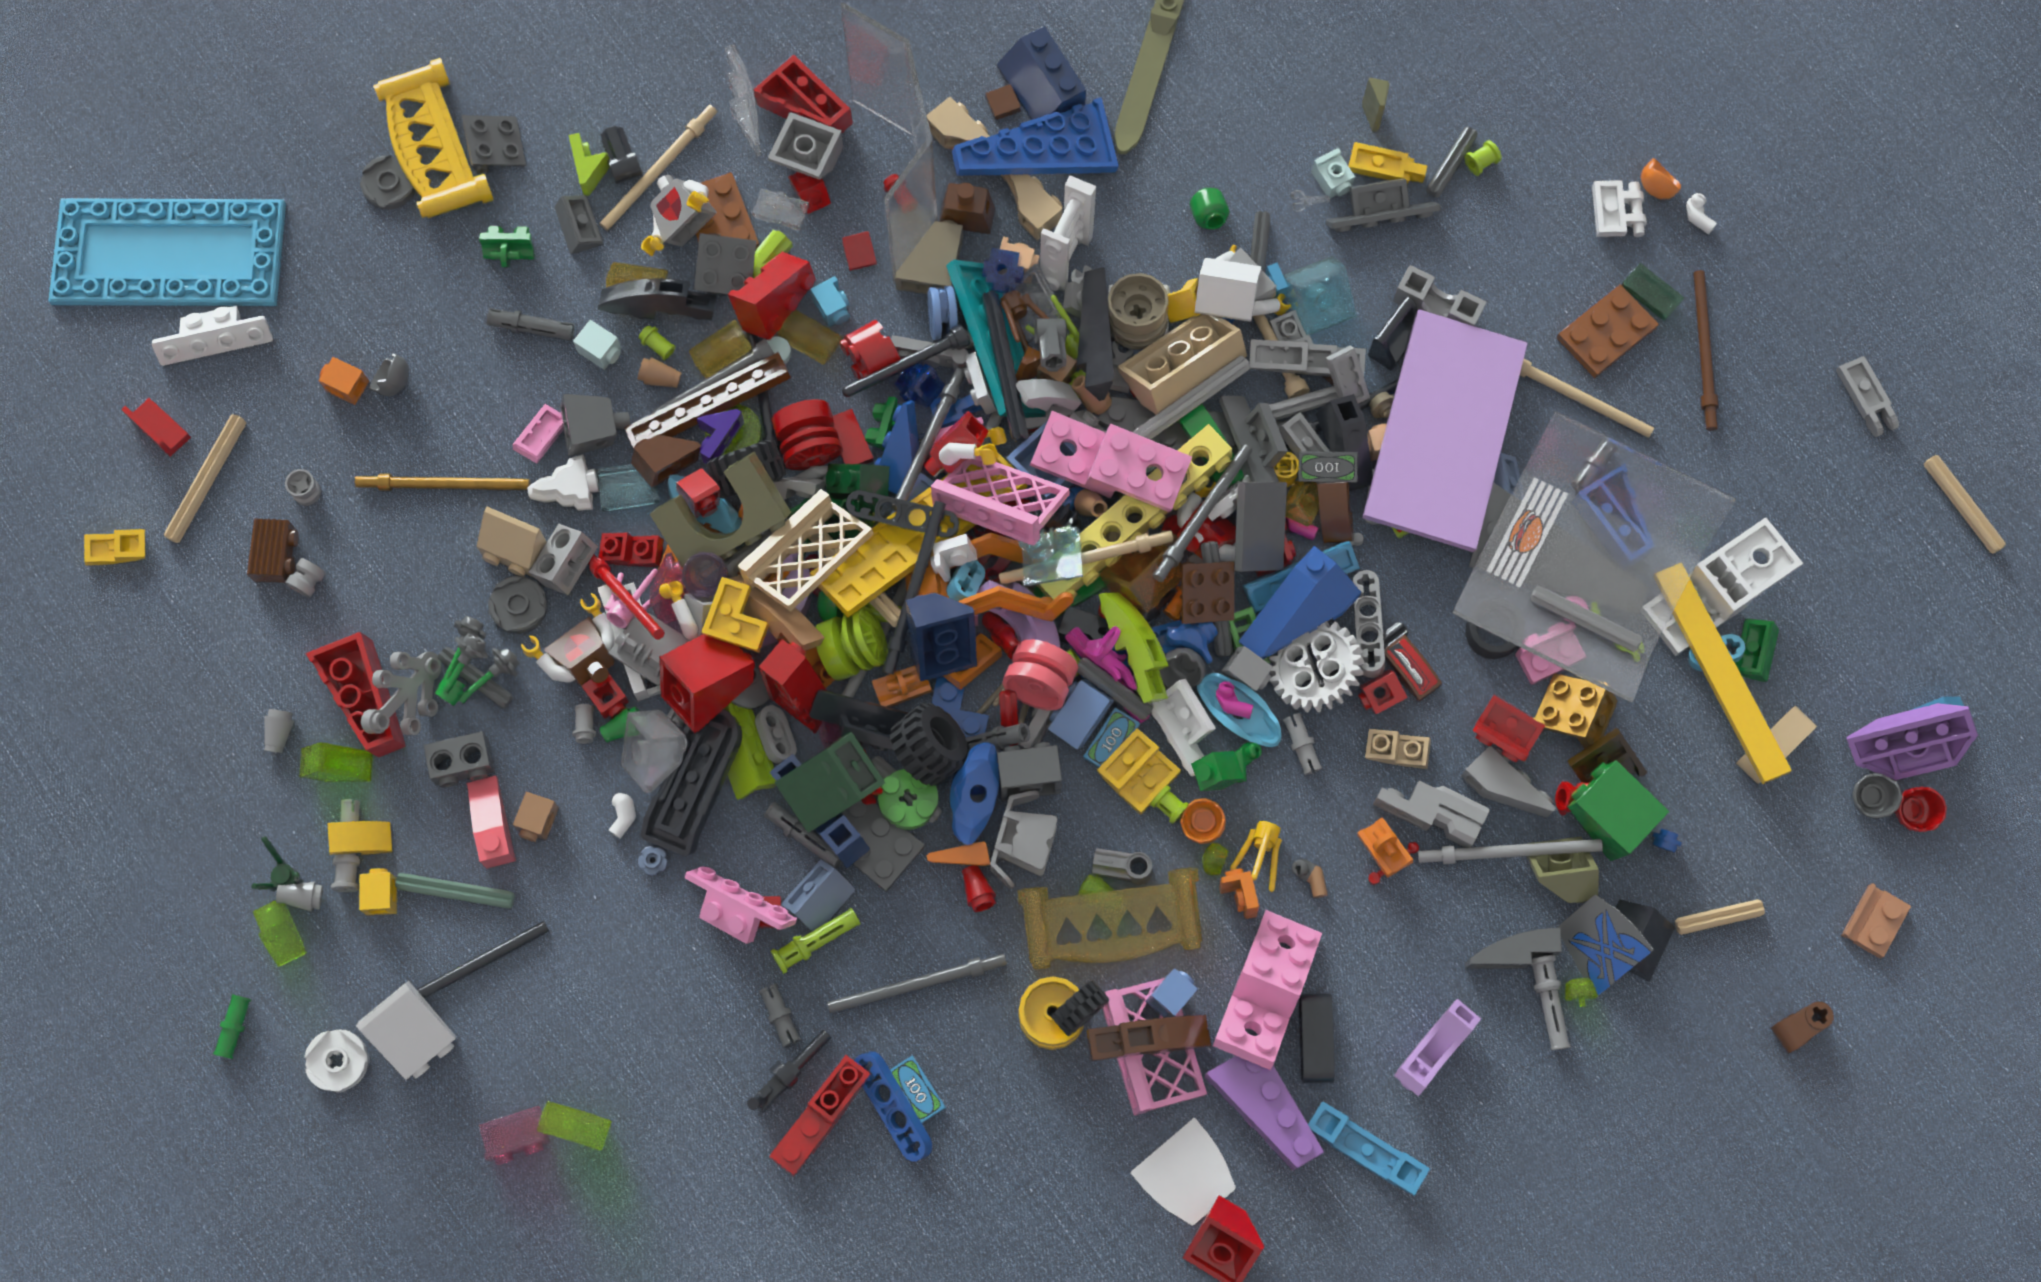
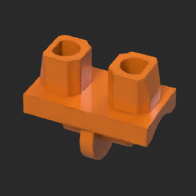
M915 665L903 670H897L894 672V675L889 674L872 681L880 705L892 707L932 692L928 680L920 681Z
M1383 817L1371 826L1357 832V836L1387 878L1413 863L1412 857Z

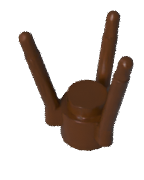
M1014 290L1005 294L1000 299V303L1005 311L1015 342H1021L1026 353L1029 345L1019 320L1027 315V306L1041 319L1049 318L1031 300L1029 294L1022 296L1019 291Z

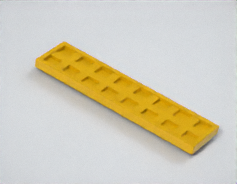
M998 453L999 458L996 459V462L1014 468ZM970 464L966 472L981 470L982 468ZM947 474L940 480L943 481L949 474ZM1001 474L990 476L992 482L1007 479L1006 476ZM986 478L970 480V483L973 486L987 483ZM965 482L953 484L960 488L967 487ZM1028 484L1016 485L1015 487L1017 491L1028 488ZM931 487L910 502L933 507ZM1011 487L997 489L995 492L997 495L1010 493L1012 490ZM990 491L977 493L984 497L992 496ZM916 509L910 513L909 521L912 525L920 526L925 522L926 515L922 510ZM897 511L888 516L886 519H892L893 517H895ZM946 516L945 520L940 523L942 532H947L948 528L954 527V524L950 522L949 516ZM958 518L960 528L958 533L950 538L963 535L977 524ZM882 523L877 524L872 528L874 534L818 587L847 617H850L914 570L924 533ZM936 536L935 543L940 542V541H944V540H947V539H950V538H941V537H937V536ZM932 549L930 558H931L932 556H934L933 549ZM819 567L810 572V577L819 572Z

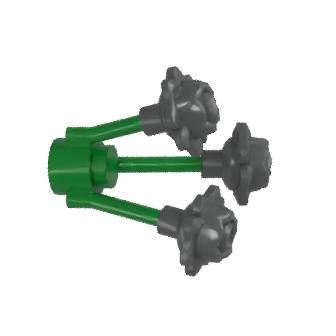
M466 616L461 622L457 620L454 622V627L458 629L461 635L455 638L458 648L435 694L452 706H455L458 701L464 704L470 695L493 676L496 678L501 673L510 674L515 677L518 676L515 669L520 662L509 649L505 648L500 651L493 648L494 664L488 669L489 672L465 692L462 691L466 685L458 681L457 678L464 666L469 665L472 658L483 659L488 657L484 650L486 633L482 630L484 627L483 623H480L475 618Z

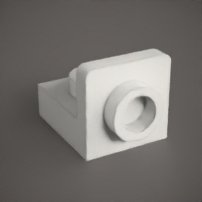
M964 534L934 543V556L930 558L934 573H939L944 582L951 581L950 567L964 565L967 562L977 560V552L968 536Z

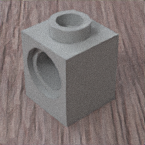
M1242 646L1237 647L1221 672L1231 679L1245 684L1253 691H1257L1258 688L1262 690L1271 678L1269 672L1273 666L1247 647Z

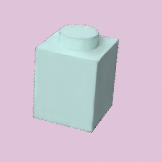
M592 320L588 321L573 340L579 354L604 370L609 364L617 361L622 349L618 337Z

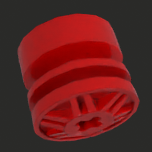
M812 399L793 403L782 408L772 417L777 440L782 442L780 450L782 455H784L785 467L790 470H806L812 466L825 465L839 457L843 452L838 432L833 428L835 423L829 403L824 400Z

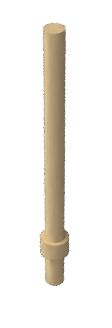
M709 105L697 119L693 118L685 126L686 130L599 223L603 229L608 231L694 137L698 138L705 131V125L717 114V110L712 105Z
M1523 359L1519 376L1523 378L1528 376L1647 438L1653 432L1654 428L1531 366L1532 362Z
M1171 530L1150 536L1146 533L1136 536L1135 540L999 574L1001 585L1135 551L1144 553L1151 551V547L1171 543L1174 540Z

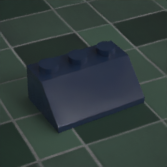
M1045 26L1021 37L997 63V68L1008 85L1011 84L1017 99L1031 120L1054 112L1062 113L1071 110L1072 106L1078 104L1086 105V88Z
M935 592L906 600L910 654L920 681L977 667L973 607Z

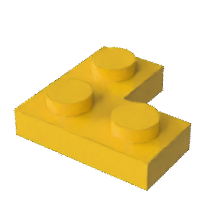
M722 577L701 631L702 634L759 653L769 624L742 614L752 588L749 585Z

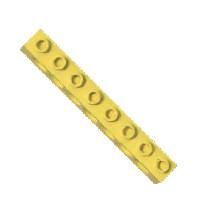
M1209 424L1177 450L1192 456V459L1185 474L1187 480L1181 485L1172 509L1174 510L1181 508L1188 500L1187 496L1194 490L1198 492L1209 483L1211 475L1216 471L1219 473L1224 471L1232 461V448ZM1197 457L1208 459V463L1204 466H1197L1193 461ZM1156 468L1147 477L1150 480L1157 481L1161 479L1162 474ZM1125 495L1048 561L1135 540L1136 536L1144 534L1148 529H1155L1160 526L1166 519L1165 515L1168 512ZM1132 513H1139L1143 516L1137 523H1131L1127 520V517ZM1109 532L1120 534V538L1115 542L1107 541L1105 536ZM1122 555L1068 568L1076 572L1074 578L1070 580L1061 578L1062 572L1067 569L1032 578L1034 583L1047 597H1051L1054 600L1059 594L1070 592L1073 594L1074 599L1079 588L1084 584L1086 586L1092 584L1099 577L1098 572L1106 565L1108 567L1113 566Z

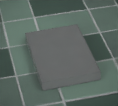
M1238 482L1234 571L1283 570L1287 482Z

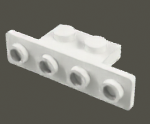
M237 306L220 307L214 311L201 314L192 313L180 318V334L155 339L152 341V347L160 365L164 366L268 343L273 340V336L264 316L240 321V313Z
M1134 675L1133 679L1135 681V684L1137 685V681ZM1182 679L1166 690L1167 699L1148 704L1152 706V716L1158 721L1166 735L1167 741L1173 746L1181 759L1183 767L1193 777L1195 774L1191 763L1204 757L1197 743L1216 728L1187 680Z

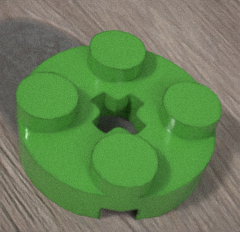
M905 769L895 771L884 779L886 783L881 786L883 793L878 795L879 809L882 816L890 823L896 825V827L904 830H912L924 826L938 807L936 786L921 783L920 780L913 778ZM905 792L916 795L917 799L912 801V806H906L905 802H900L899 799L904 796Z

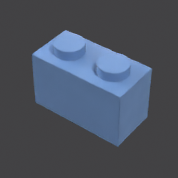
M1087 679L1080 680L1079 683L1073 682L1067 695L1068 700L1062 708L1054 710L1049 718L1052 724L1048 730L1076 749L1083 748L1114 702L1113 698Z

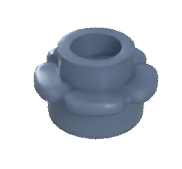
M646 847L638 858L639 868L645 870L644 872L651 876L664 871L668 864L665 858L666 852L660 847ZM655 858L656 861L654 863H651L650 859Z

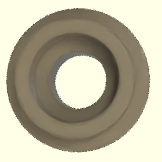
M1381 392L1370 401L1369 406L1374 418L1389 417L1394 395H1389L1388 392Z

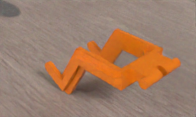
M1052 530L1036 546L994 533H988L970 541L976 549L977 558L992 554L1031 566L1050 560L1053 557L1052 550L1063 540V534L1060 530ZM929 559V567L926 569L919 595L935 592L949 598L946 591L949 581L944 582L939 573H934ZM913 571L905 576L906 591L908 590ZM996 586L958 602L973 607L974 615L1001 607L1052 622L1074 600L1073 594L1070 592H1063L1053 600L1051 597L1039 598L1002 586Z

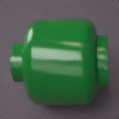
M1202 188L1190 200V210L1196 224L1201 228L1209 230L1218 229L1223 226L1229 217L1230 210L1219 189Z

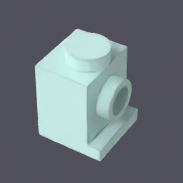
M1339 148L1314 160L1311 173L1328 199L1336 195L1343 196L1350 191L1349 187L1353 186L1355 176L1342 158Z

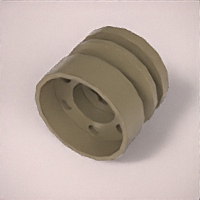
M1137 273L1120 278L1111 287L1108 296L1110 333L1114 340L1123 347L1134 350L1145 349L1165 335L1168 326L1167 291L1159 280L1150 275Z

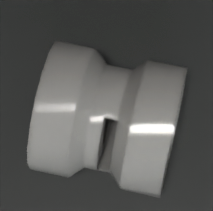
M297 469L286 477V490L298 504L308 506L318 501L321 496V487L309 471Z
M301 558L296 565V572L289 575L285 584L299 594L311 598L315 592V584L322 581L326 572L314 563Z

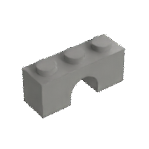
M1409 265L1396 290L1393 299L1394 303L1400 305L1406 297H1409L1415 302L1417 309L1476 326L1487 303L1486 301L1463 290H1460L1458 295L1444 293L1435 286L1434 276Z

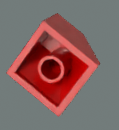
M1218 1195L1182 1258L1221 1282H1243L1262 1252L1264 1244L1247 1212Z

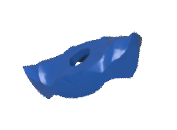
M990 742L980 743L969 751L963 767L956 773L951 785L952 830L957 839L965 845L973 844L989 821L996 803L1000 783L996 748ZM975 785H982L986 791L984 799L980 802H974L970 798V790Z

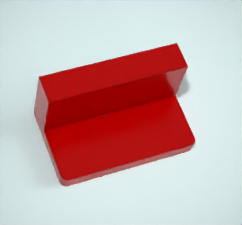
M150 398L142 403L134 412L126 406L121 409L169 457L191 438L182 427Z

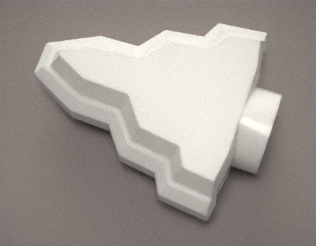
M584 455L569 458L567 464L557 467L552 476L540 478L527 487L529 498L544 503L557 501L563 507L575 506L578 511L593 510L592 493L600 492L596 470L587 469Z

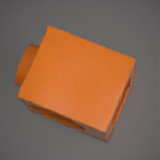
M332 357L329 364L323 366L318 380L326 392L356 405L369 383L362 370L335 357Z

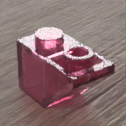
M672 552L665 555L650 587V604L657 619L665 624L678 619L671 606L673 604L672 599H665L661 596L659 592L660 585L669 584L672 581L680 582L683 585V593L680 595L681 599H684V594L695 593L691 585H686L683 579L686 577V573L680 561H675Z

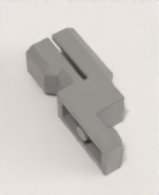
M1420 780L1409 800L1404 799V795L1395 789L1388 788L1386 790L1381 788L1373 805L1425 831H1428L1433 824L1444 830L1447 839L1465 848H1471L1481 829L1480 826L1483 825L1490 810L1445 786L1434 788Z

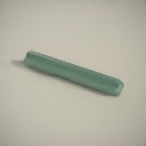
M399 873L395 882V887L402 891L509 909L512 908L515 894L512 891L406 873Z

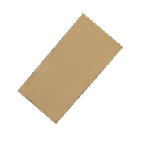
M1369 729L1365 758L1387 764L1428 769L1431 739L1430 737L1400 735L1398 731Z

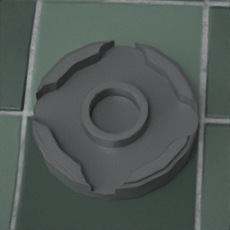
M383 155L375 158L365 166L362 172L363 176L360 180V187L365 198L375 207L381 209L398 208L405 205L416 191L404 174L396 157Z
M518 575L508 577L495 586L491 598L489 597L488 608L490 616L499 628L509 633L521 634L530 632L540 625L546 616L548 603L546 594L539 583Z

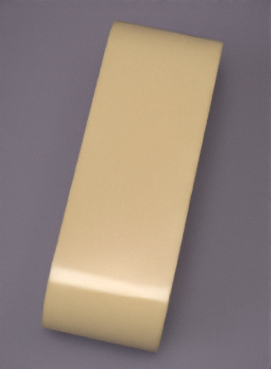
M1794 706L1770 730L1786 758L1817 726L1798 707ZM1745 753L1736 764L1759 784L1761 781Z

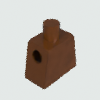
M949 183L943 198L939 222L949 220L956 222L958 225H963L964 231L991 234L995 206L989 190L972 186L970 183Z

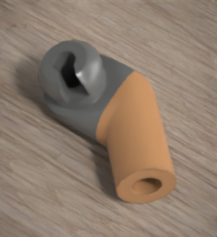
M1296 860L1292 865V872L1297 877L1310 883L1313 898L1327 896L1328 893L1322 869L1309 860Z

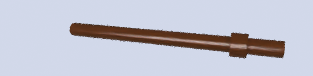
M1698 270L1693 273L1703 387V396L1700 399L1701 409L1705 412L1706 430L1714 431L1718 429L1716 409L1719 408L1718 395L1715 394L1705 271Z

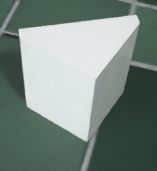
M1205 258L1199 275L1195 313L1251 322L1261 267Z

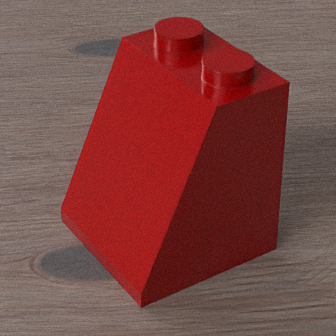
M701 635L659 657L661 697L694 733L701 730L754 682L755 663L749 653H744L739 646L706 635Z

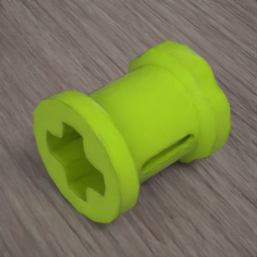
M1487 140L1479 150L1474 153L1468 152L1465 154L1464 159L1470 172L1475 176H1479L1482 174L1483 169L1490 164L1501 162L1502 156L1496 144Z
M1167 785L1153 799L1150 805L1153 808H1159L1170 818L1169 822L1173 825L1182 816L1183 811L1188 807V803H1183L1170 792L1171 788Z

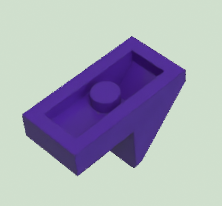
M734 409L697 418L700 429L712 435L711 437L707 436L700 447L703 463L707 464L711 459L722 456L744 424L741 411Z

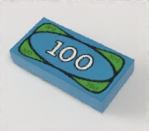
M1115 707L1083 758L1099 768L1140 726V723Z
M913 1055L890 1069L922 1124L946 1109Z

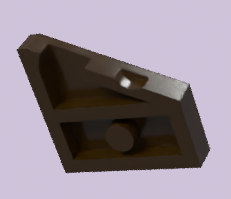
M1615 728L1567 760L1579 780L1584 783H1589L1594 779L1591 774L1601 763L1604 762L1607 765L1615 760L1630 774L1637 773L1638 776H1644L1648 773L1618 728Z

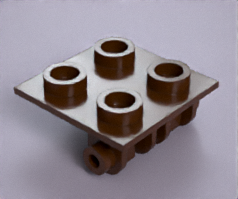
M1234 561L1194 564V562H1183L1182 568H1180V572H1182V586H1180V590H1182V595H1180L1182 599V612H1180L1182 624L1234 620Z

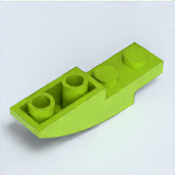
M1119 592L1099 594L1101 611L1107 620L1109 630L1114 626L1121 630L1114 646L1116 651L1127 650L1128 663L1131 669H1133L1137 681V692L1142 698L1143 703L1159 702L1167 699L1168 696L1159 670L1169 665L1150 625L1133 604Z

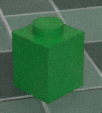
M1235 751L1212 752L1191 763L1200 791L1223 790L1244 779Z

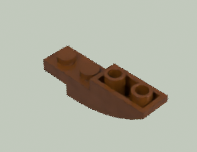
M1206 1015L1125 1022L1119 1025L1093 1028L1086 1031L1091 1062L1211 1046Z

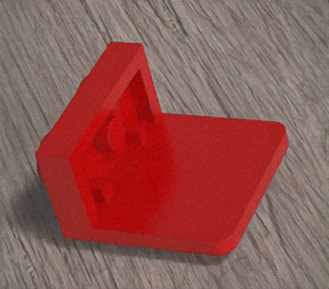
M1494 694L1476 722L1473 731L1477 733L1475 738L1489 747L1495 744L1502 748L1501 754L1514 762L1520 759L1525 762L1545 724Z

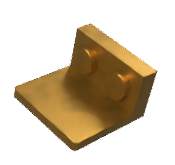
M1554 674L1535 719L1545 724V730L1576 737L1585 749L1604 736L1618 700L1607 685Z

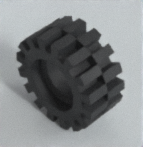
M1092 980L1081 987L1078 992L1076 991L1072 997L1068 998L1053 1013L1051 1018L1067 1036H1070L1092 1019L1110 999Z

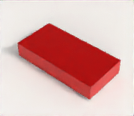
M852 408L834 415L835 424L833 428L837 430L842 444L843 452L840 456L843 463L868 464L873 462V455L865 441Z

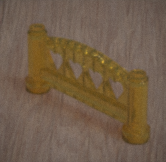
M1179 868L1168 871L1169 884L1052 899L1048 897L1047 887H1030L1018 890V902L1023 904L1029 961L1033 969L1051 967L1050 961L1052 959L1082 963L1125 961L1161 951L1176 943L1183 944L1184 950L1201 948L1203 939L1196 882L1199 881L1198 868ZM1156 906L1160 908L1172 923V927L1168 932L1158 930V932L1151 934L1146 930V926ZM1127 909L1141 925L1142 931L1137 936L1128 934L1122 938L1116 934V930ZM1096 913L1112 931L1111 937L1107 940L1099 937L1096 941H1089L1086 938V933ZM1066 917L1081 933L1082 938L1079 943L1073 944L1069 941L1065 945H1059L1056 942V937Z

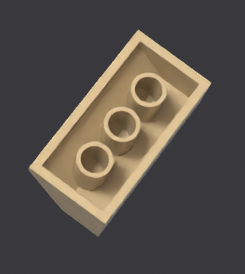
M1200 314L1191 317L1119 365L1117 369L1139 402L1153 413L1158 414L1237 357H1247L1241 329L1221 317Z

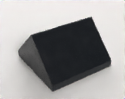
M1620 899L1615 908L1640 931L1653 948V951L1630 969L1629 972L1650 981L1675 927L1655 908Z

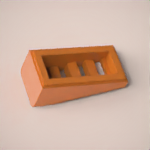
M984 841L936 851L927 855V860L932 863L990 865L987 844Z

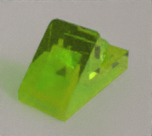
M275 900L252 911L261 930L258 936L278 967L307 953L286 904L276 903Z

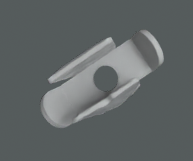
M1027 791L1009 796L990 863V871L1009 889H1012L1015 885L997 866L998 858L1038 876H1043L1057 829V817L1012 811L1013 806L1039 798V791Z

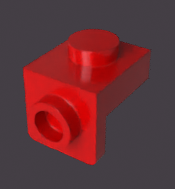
M798 171L788 176L790 184L800 198L806 214L831 204L822 178L819 180Z

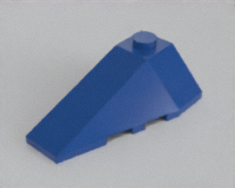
M1314 546L1293 568L1238 642L1260 658L1265 659L1290 645L1294 639L1307 632L1310 634L1317 630V626L1330 619L1334 620L1342 616L1360 597L1361 591L1335 561Z

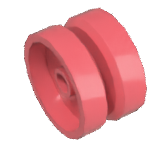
M1035 639L1023 640L1018 644L1013 655V663L1008 666L1002 684L1004 688L1015 691L1017 693V700L1031 707L1046 711L1062 708L1069 692L1068 686L1072 685L1079 668L1076 660L1063 649L1048 642Z

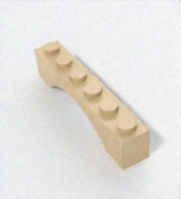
M948 97L925 116L926 130L944 148L953 149L954 145L981 136L990 137L985 126L978 120L975 122L969 116L967 108L961 102L956 103L951 97ZM1029 174L1001 175L1008 183L1014 195L1018 208L1019 223L1037 241L1040 240L1043 228L1050 231L1059 223L1063 212L1061 202L1056 196H1050L1044 190L1040 180L1035 176L1031 177Z

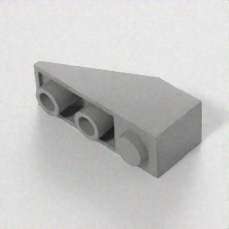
M1492 746L1488 747L1461 775L1483 798L1546 818L1556 809L1552 805L1553 801L1548 794L1541 790L1538 791L1530 784L1531 780L1528 775L1522 770H1516L1508 763L1509 759L1501 754L1502 751L1494 749Z

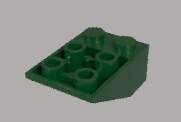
M828 464L825 477L827 484L826 493L829 494L833 503L850 513L846 507V500L854 491L861 490L888 496L890 466ZM860 496L858 501L853 500L852 505L856 507V512H860L862 508H868L872 510L870 516H875V506L879 499H874V505L866 503L863 496ZM833 514L825 522V525L840 523V517ZM857 518L871 528L875 523L873 521ZM858 529L846 530L845 539L855 538L861 531ZM840 531L828 533L833 540H840Z
M849 732L774 783L809 833L862 800L886 782L853 733Z

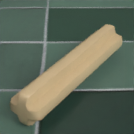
M1757 899L1679 917L1675 920L1677 932L1682 935L1760 917L1765 914V909L1762 901Z

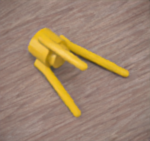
M1259 821L1256 830L1250 829L1248 838L1235 857L1230 869L1237 868L1251 844L1255 842L1254 846L1259 849L1252 873V878L1255 881L1261 869L1266 851H1271L1272 849L1269 891L1274 892L1278 854L1282 839L1278 838L1281 828L1268 821Z

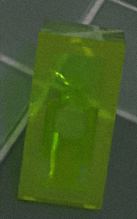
M318 742L301 748L299 777L323 782H369L372 776L373 754L365 750Z
M546 1101L536 1131L592 1150L602 1151L612 1121L582 1110Z

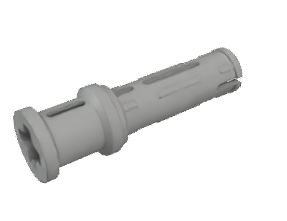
M352 799L341 800L340 822L359 821L360 801L354 800V803H352ZM356 853L335 855L332 863L335 866V880L331 884V890L337 892H356L359 890L356 877L357 867L360 866L361 860L356 856Z
M1555 955L1534 958L1531 964L1536 981L1534 991L1540 993L1551 1051L1571 1047L1568 1041L1558 993L1562 985L1561 981L1557 980L1555 972Z

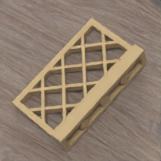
M820 490L785 522L783 527L776 530L738 565V568L746 585H749L752 589L757 587L786 609L792 611L874 533L871 527L833 503L829 494ZM833 514L840 517V523L824 525ZM858 529L861 531L855 538L845 539L846 530ZM840 531V540L824 542V533ZM819 534V542L804 544V541L811 535ZM840 548V552L835 557L824 558V550ZM819 550V559L803 561L804 552ZM798 553V562L783 563L790 554ZM819 567V572L816 575L803 578V569ZM798 570L797 579L783 580L784 571ZM770 573H777V581L766 583L762 581ZM798 587V591L790 599L782 595V588Z

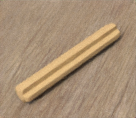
M1938 455L1929 458L1924 463L1925 468L1990 553L1994 554L2004 548L2006 545L2005 541Z

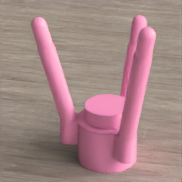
M657 569L651 571L634 593L633 597L636 600L640 598L658 573ZM619 573L617 577L621 584L624 577L623 573ZM612 592L610 600L604 607L608 611L606 617L614 626L626 628L634 618V615L619 599L617 600V596ZM660 592L650 598L642 607L648 610L662 597Z

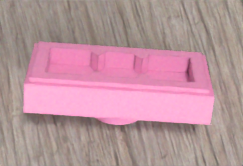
M544 404L513 443V450L538 463L564 430L561 413Z

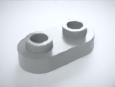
M776 706L764 707L756 715L755 724L767 757L772 762L780 764L790 755L796 754V743L784 712Z

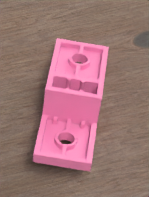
M1051 411L1030 466L1110 499L1116 490L1171 512L1192 456L1111 423L1107 431L1103 432ZM1065 442L1073 444L1076 450L1075 454L1072 456L1063 455L1060 451V445ZM1152 466L1157 467L1161 471V479L1157 481L1150 480L1146 475V469Z
M1268 910L1265 911L1213 1044L1214 1047L1266 1069H1272L1289 1019L1305 984L1322 935L1321 932ZM1279 943H1286L1291 949L1283 948ZM1245 1029L1254 1030L1258 1036L1248 1034Z

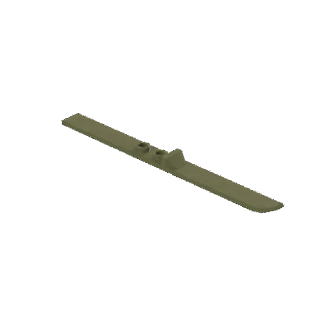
M1156 0L1154 7L1151 9L1150 20L1116 124L1114 142L1117 152L1121 155L1127 154L1135 148L1142 137L1184 0Z

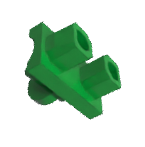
M489 226L486 233H480L479 241L482 245L483 259H500L503 268H509L511 260H534L535 252L532 237L527 226H517L514 229V233H504L503 228L500 226Z
M888 396L887 403H875L872 413L873 418L881 422L880 428L867 429L865 441L870 446L880 448L883 453L885 450L882 447L883 440L886 434L893 430L895 422L892 421L896 408L900 405L896 397Z

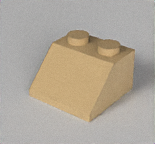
M486 507L477 542V548L482 554V559L495 566H498L499 563L509 567L508 570L515 575L524 577L527 574L533 577L528 572L547 543L540 529L490 507Z

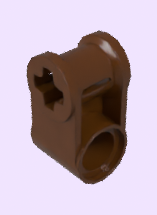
M1814 1002L1795 1014L1792 1013L1770 1027V1029L1787 1053L1790 1054L1829 1027L1833 1022L1834 1014L1828 1004ZM1818 1012L1821 1017L1814 1022L1811 1017L1814 1013Z

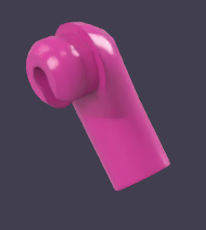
M1291 501L1286 507L1285 516L1289 530L1313 541L1319 527L1305 522L1302 504L1298 501Z
M1226 681L1220 683L1216 690V698L1222 710L1231 715L1250 719L1253 705L1238 701L1233 691L1234 686L1232 683Z

